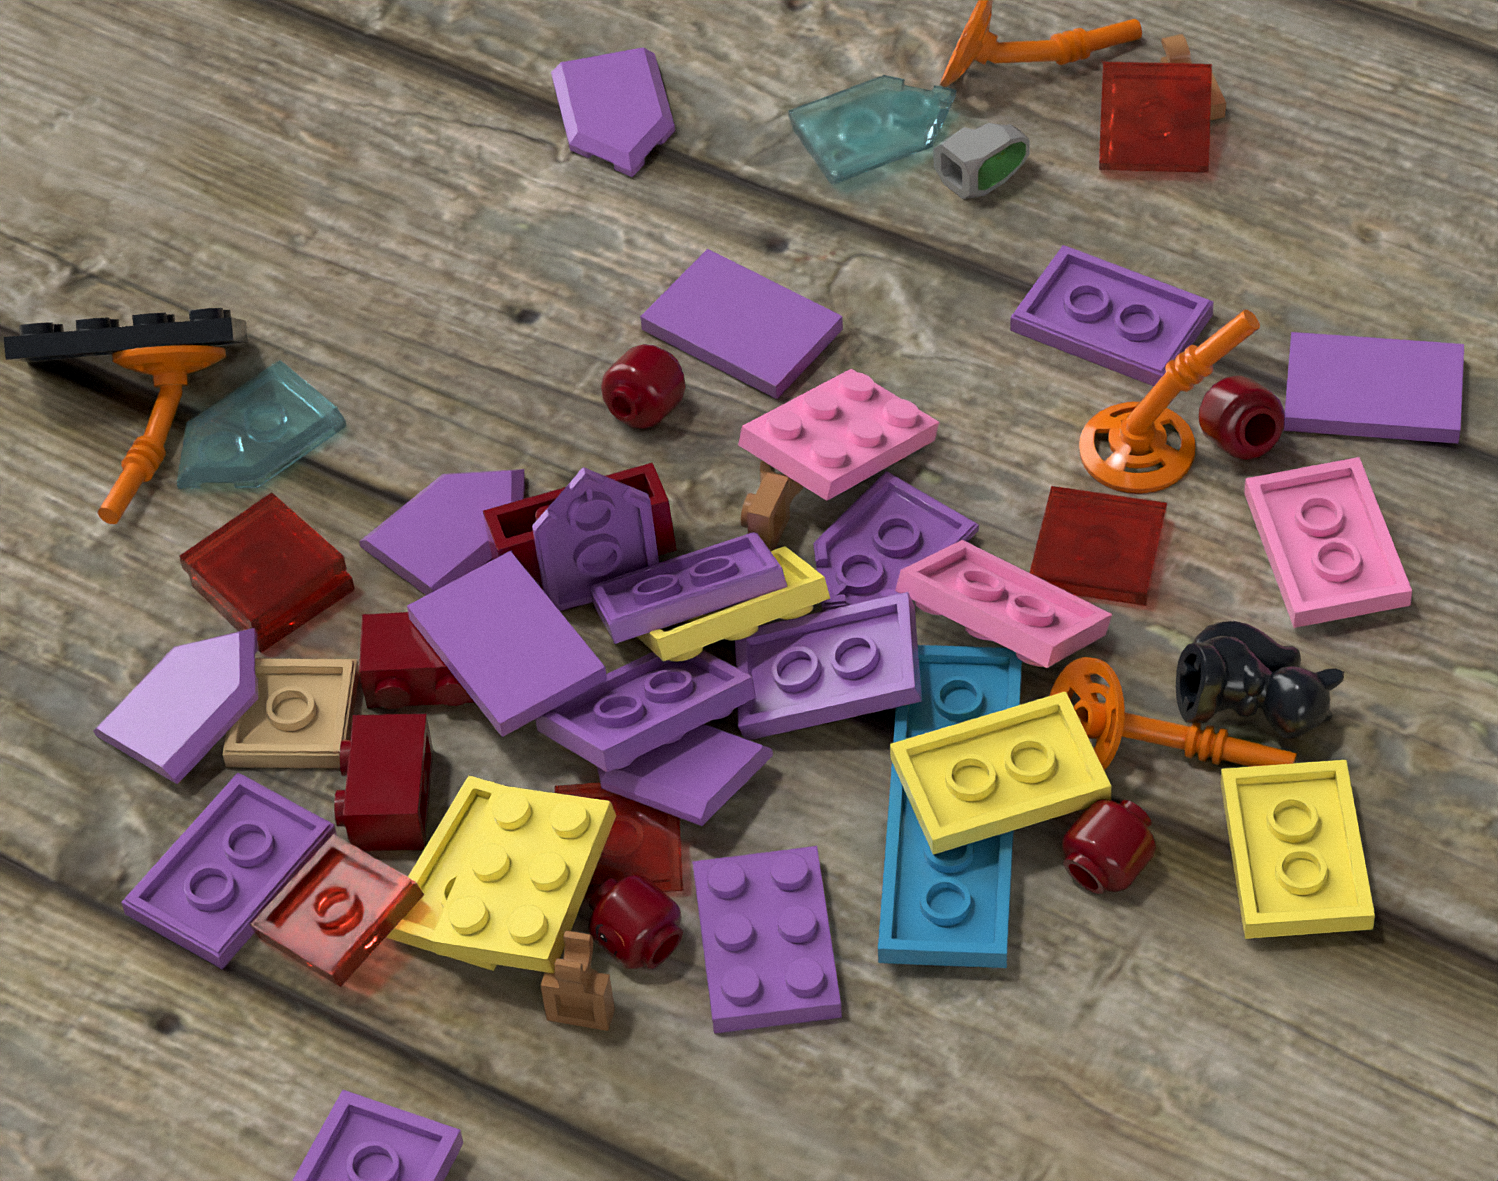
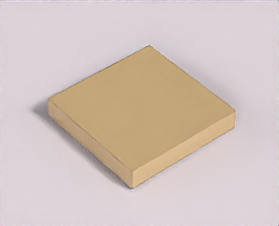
M255 658V675L258 678V700L226 732L222 754L225 766L237 768H340L341 740H350L359 680L357 659Z

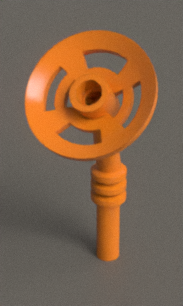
M978 0L939 85L946 88L955 82L974 61L984 65L987 60L995 64L1055 61L1058 65H1065L1068 62H1076L1079 59L1084 60L1093 51L1140 39L1142 37V27L1137 19H1130L1085 31L1083 28H1075L1072 31H1064L1062 34H1053L1050 40L998 42V35L989 31L993 2L992 0Z
M1245 309L1199 346H1188L1184 352L1176 356L1175 360H1171L1166 364V373L1141 402L1116 404L1094 415L1082 430L1079 441L1080 458L1087 472L1096 481L1108 488L1133 494L1160 491L1181 480L1193 464L1195 458V438L1186 421L1166 407L1180 391H1190L1194 384H1199L1203 381L1204 377L1212 374L1213 364L1260 328V323L1251 311ZM1170 423L1177 430L1181 440L1179 451L1166 444L1167 434L1163 425ZM1096 433L1109 434V447L1113 453L1105 461L1099 456L1094 445ZM1160 462L1164 466L1158 470L1145 473L1125 471L1126 467L1136 469L1148 468Z
M203 345L156 346L122 350L112 354L113 363L138 373L153 375L154 387L160 388L144 435L136 438L127 455L122 460L121 466L123 471L98 510V515L104 522L108 524H117L141 484L152 479L160 463L165 458L164 444L183 394L182 387L188 386L187 374L205 369L226 357L225 348Z
M1082 657L1069 663L1057 677L1049 695L1052 696L1066 691L1070 701L1074 692L1081 698L1074 705V709L1088 738L1097 739L1096 746L1093 749L1104 770L1113 760L1121 737L1184 750L1185 757L1192 758L1197 753L1198 760L1206 762L1208 757H1211L1212 764L1219 765L1222 760L1248 767L1296 763L1297 753L1228 736L1227 729L1221 728L1218 733H1215V728L1211 725H1207L1202 730L1201 723H1192L1191 726H1185L1126 713L1119 679L1110 665L1101 659ZM1094 674L1100 675L1107 681L1110 688L1104 684L1093 683L1090 676ZM1100 693L1106 699V702H1099L1097 694Z

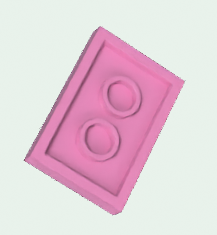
M849 369L743 425L738 445L828 501L935 441L939 421L919 410L912 402L901 399L874 383L869 376Z
M1360 457L1245 478L1244 494L1293 628L1411 605V586Z
M964 540L901 569L895 589L898 593L908 592L911 599L915 601L916 606L922 611L934 615H943L965 626V630L973 637L995 641L1016 652L1017 658L1029 665L1044 666L1046 668L1105 636L1112 617L1111 613Z

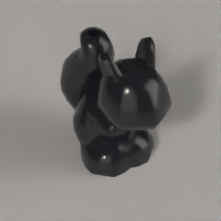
M1237 621L1218 622L1207 626L1195 637L1193 643L1188 644L1181 652L1176 670V699L1180 714L1186 723H1207L1217 712L1227 709H1233L1239 716L1247 718L1255 715L1258 708H1262L1266 719L1277 733L1283 738L1294 739L1320 726L1322 722L1331 720L1332 712L1329 710L1331 701L1330 691L1343 682L1344 671L1333 668L1313 672L1301 668V655L1298 648L1282 646L1264 632L1246 623Z

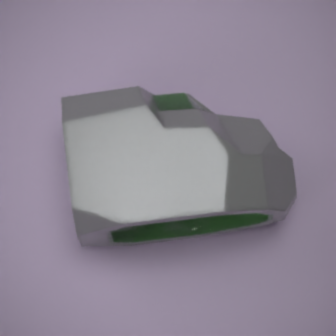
M987 123L974 130L964 127L933 148L934 168L943 184L960 198L967 199L985 196L1005 183L1024 164L1030 154V140L1023 132L1011 124Z

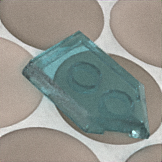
M882 75L788 111V117L793 131L832 185L932 148L956 97V90L934 85L931 91L905 85V79Z
M281 360L276 361L187 421L177 487L178 489H201L203 483H234L235 488H259L347 426L346 421L333 403Z

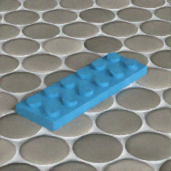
M918 645L922 702L896 707L893 743L1020 705L1022 661L1017 658L1016 652L1008 648ZM893 763L891 767L878 963L1007 968L1014 830L933 855Z

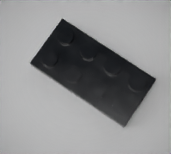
M223 308L189 310L190 321L175 322V314L148 313L132 315L133 326L120 327L119 319H110L109 317L75 320L76 331L64 332L63 324H53V322L19 325L20 336L4 337L6 360L32 362L112 355L118 351L144 347L248 343L247 327L245 320L232 318L231 311L223 310Z

